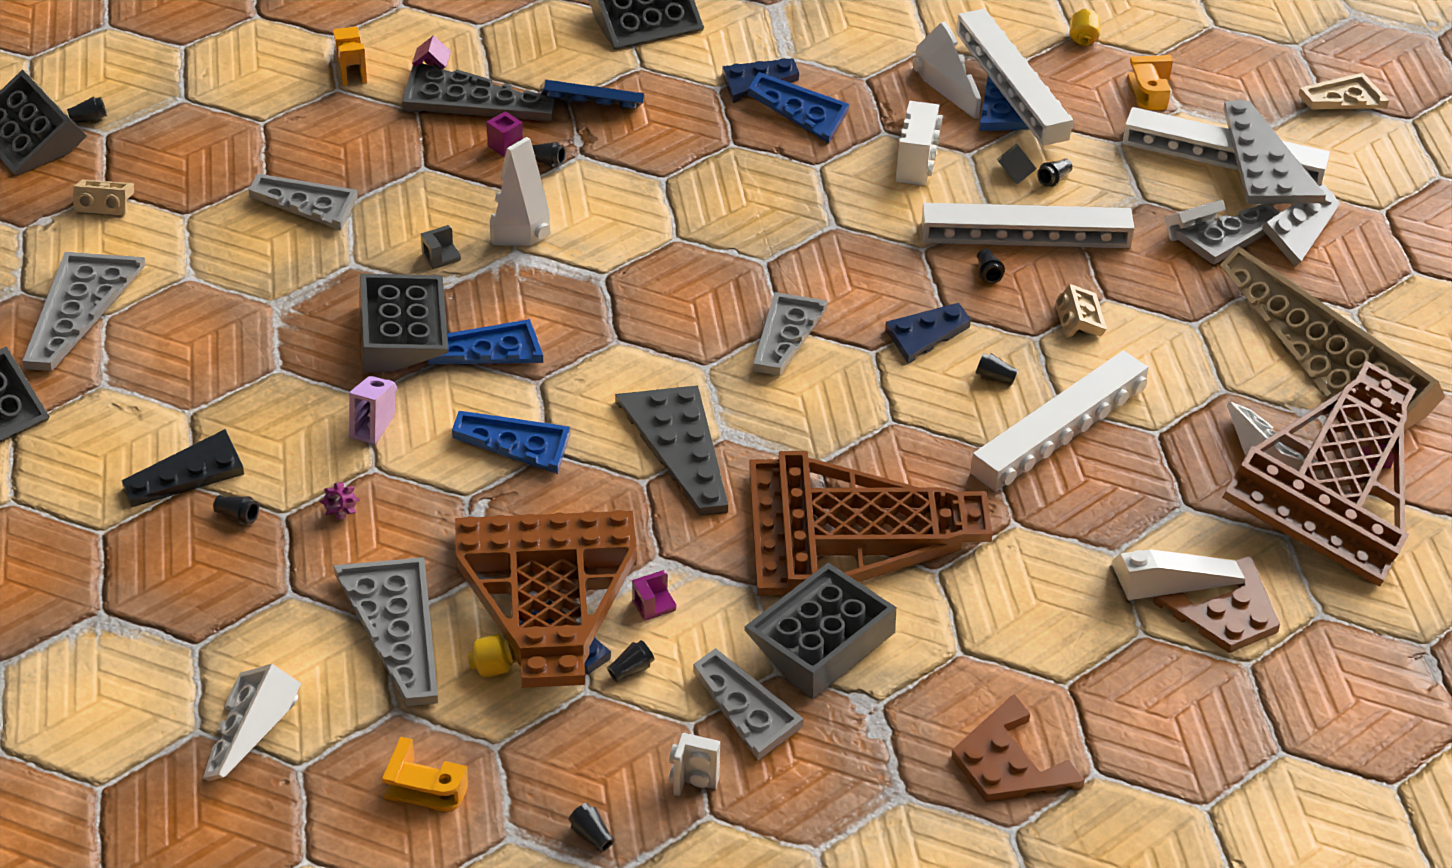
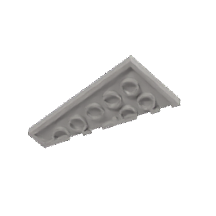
M1242 100L1225 101L1223 110L1247 204L1325 203L1326 194L1250 101Z
M65 252L23 358L24 369L53 371L146 266L145 257Z

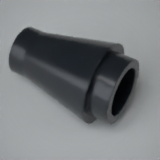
M93 96L67 109L68 115L74 123L102 120V117L107 116L102 97L95 98Z
M558 142L532 145L537 162L552 167H557V165L564 163L566 156L565 147Z
M1066 158L1045 162L1039 167L1037 178L1042 185L1053 187L1072 171V163Z
M989 249L980 250L977 254L980 278L990 284L999 282L1004 276V264Z
M983 353L975 373L981 375V379L1012 385L1018 369L1013 368L992 353L990 355Z
M218 495L213 502V510L241 525H246L256 521L259 514V504L250 496Z
M640 640L637 643L632 642L612 664L607 666V670L615 682H619L623 678L650 668V663L655 658L647 644Z
M584 803L577 807L569 816L568 821L571 823V829L592 844L600 853L610 848L614 843L615 839L609 833L596 807H591L589 803Z

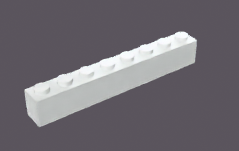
M985 8L958 14L956 34L1041 145L1046 146L1070 140L1071 129H1073L1074 125L1071 115L1061 106L1060 101L1053 96L1048 86L1042 82L1037 72H1034L1026 58H1023L1016 46L1008 39L1005 32L997 25L995 19L989 15Z
M1132 107L1125 125L1122 144L1238 170L1228 128ZM1283 141L1320 187L1324 179L1330 151Z
M923 203L921 229L923 243L1131 248L1134 222L1131 208Z
M1121 351L975 451L972 456L970 474L995 492L1003 486L1011 484L1017 476L1031 470L1037 462L1043 458H1048L1060 446L1068 444L1074 436L1088 430L1094 422L1105 418L1110 411L1117 406L1125 404L1134 394L1141 393L1148 382L1147 374L1149 367L1126 351Z

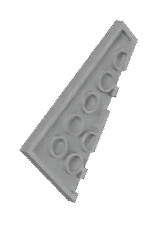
M424 557L333 565L337 580L406 706L437 704L438 692Z

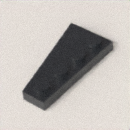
M226 429L121 481L125 495L132 508L243 475L244 468Z

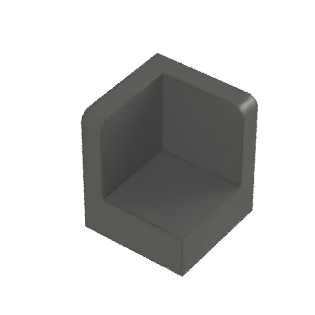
M1017 143L997 158L998 162L1016 184H1019L1037 169Z
M450 225L421 233L422 255L432 269L461 260V254L453 244V234Z

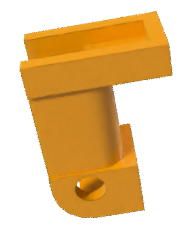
M358 26L333 29L337 63H339L342 85H348L346 66L358 64L362 84L367 83L364 44L360 43Z
M1171 55L1130 57V63L1134 72H1128L1127 78L1132 87L1137 105L1144 110H1167L1171 92L1168 84L1173 63Z
M400 737L382 777V783L388 784L384 793V799L419 805L441 812L457 809L468 789L467 766L446 761L443 762L441 769L414 764L413 739ZM441 796H452V798L449 800H443L440 798Z

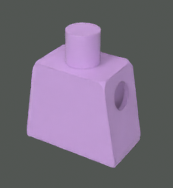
M369 376L350 391V438L374 445L378 442L395 414L397 386L393 381Z

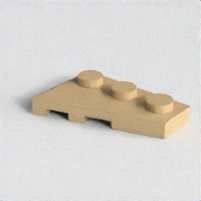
M1364 73L1300 87L1298 94L1310 109H1384L1388 107L1389 100Z

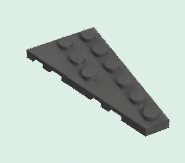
M422 62L417 67L412 66L402 100L403 110L496 117L506 111L516 119L552 121L555 99L529 90L524 92L515 91L512 85L504 83L503 86L492 84V80L461 70L451 72L441 69L436 63L431 66Z
M698 385L615 394V403L627 413L629 422L635 424L640 431L643 441L661 464L664 463L667 467L669 476L681 486L683 495L698 515L728 513V501Z

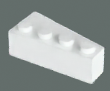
M909 101L899 141L895 182L926 186L927 176L933 175L943 115H938L939 104Z

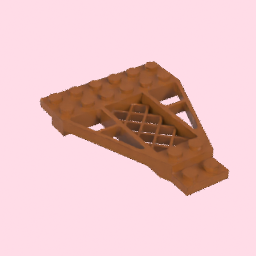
M1365 361L1356 379L1346 385L1343 391L1257 446H1251L1222 498L1380 587L1409 535L1405 530L1404 424L1407 421V406L1416 388ZM1323 415L1326 417V421L1313 444H1308L1292 435L1319 416ZM1346 416L1355 420L1356 422H1349ZM1335 417H1337L1340 424L1331 425ZM1361 429L1365 438L1357 439L1353 430ZM1372 430L1375 431L1376 433L1382 435V436H1376V437H1375L1374 434H1373V432H1372ZM1344 432L1347 441H1338L1335 433ZM1326 435L1329 443L1321 444ZM1280 442L1300 453L1304 457V461L1297 471L1264 452ZM1385 444L1383 450L1381 451L1379 445ZM1369 446L1373 455L1364 456L1361 447ZM1343 449H1352L1355 457L1346 458ZM1333 451L1337 460L1328 461L1325 452ZM1389 453H1392L1394 458V491L1381 485L1376 480ZM1314 455H1316L1319 462L1311 463ZM1375 463L1371 471L1369 464ZM1359 465L1363 474L1354 475L1350 466ZM1341 468L1345 477L1336 478L1332 469ZM1323 470L1326 479L1317 480L1314 471ZM1358 483H1365L1362 490ZM1349 485L1353 494L1344 495L1340 486ZM1369 493L1394 506V525L1362 508Z
M779 451L778 459L749 460L757 596H785L818 571L817 556H854L857 560V569L844 573L857 582H862L960 551L962 542H992L993 532L986 491H954L943 487L919 488L809 458L808 451ZM810 473L848 482L849 488H811ZM855 485L863 486L866 488H856ZM852 508H861V509L858 510V511H855V510L852 509ZM900 512L908 518L902 522L894 516ZM842 513L845 516H847L848 519L842 522L841 520L836 518V516ZM869 513H872L873 515L878 517V519L872 522L865 516ZM813 514L819 517V519L815 522L813 520ZM828 523L835 529L828 533L822 527ZM857 523L865 529L858 533L851 527ZM887 523L894 529L888 533L881 526ZM917 523L924 529L918 533L911 526ZM899 555L867 566L863 565V556Z
M633 511L559 512L539 515L467 516L465 518H455L457 573H461L513 648L514 658L521 667L522 688L585 685L584 663L589 656V646L632 566L637 565ZM620 566L616 574L587 575L584 572V568ZM561 570H563V571H565L567 574H565L564 576H561L560 574H558V572H560ZM511 571V576L506 579L479 580L475 572ZM534 572L537 575L532 578L527 574ZM547 580L552 582V584L549 586L543 583ZM565 589L568 591V593L563 595L559 593V591ZM607 589L596 612L593 615H589L587 613L586 591ZM532 590H534V591H536L538 594H536L535 596H532V595H530V594H528V593L531 592ZM507 593L512 596V618L509 619L504 616L490 594ZM550 599V600H552L554 603H552L551 605H548V604H546V603H544V602H545L546 600ZM518 600L521 601L523 604L518 606ZM563 608L570 610L567 614L560 612ZM533 609L539 612L535 616L529 613ZM580 617L581 623L576 621V619ZM549 618L555 621L551 625L545 622ZM519 620L525 622L519 626Z

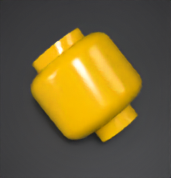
M1081 9L1072 15L1069 26V35L1072 41L1086 46L1099 39L1101 19L1097 13L1090 9Z
M501 634L476 639L473 643L472 651L468 652L471 669H477L478 673L484 678L508 673L511 670L512 664L516 663L513 648Z

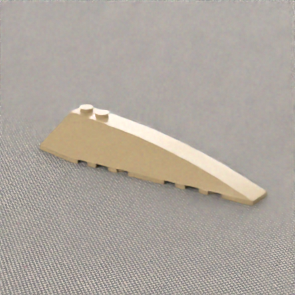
M1239 246L1220 265L1328 400L1343 391L1346 385L1356 379L1365 361L1416 388L1407 406V421L1404 424V431L1427 417L1445 398L1437 379ZM1346 416L1350 422H1356L1355 420ZM1372 430L1375 437L1379 436L1378 433Z

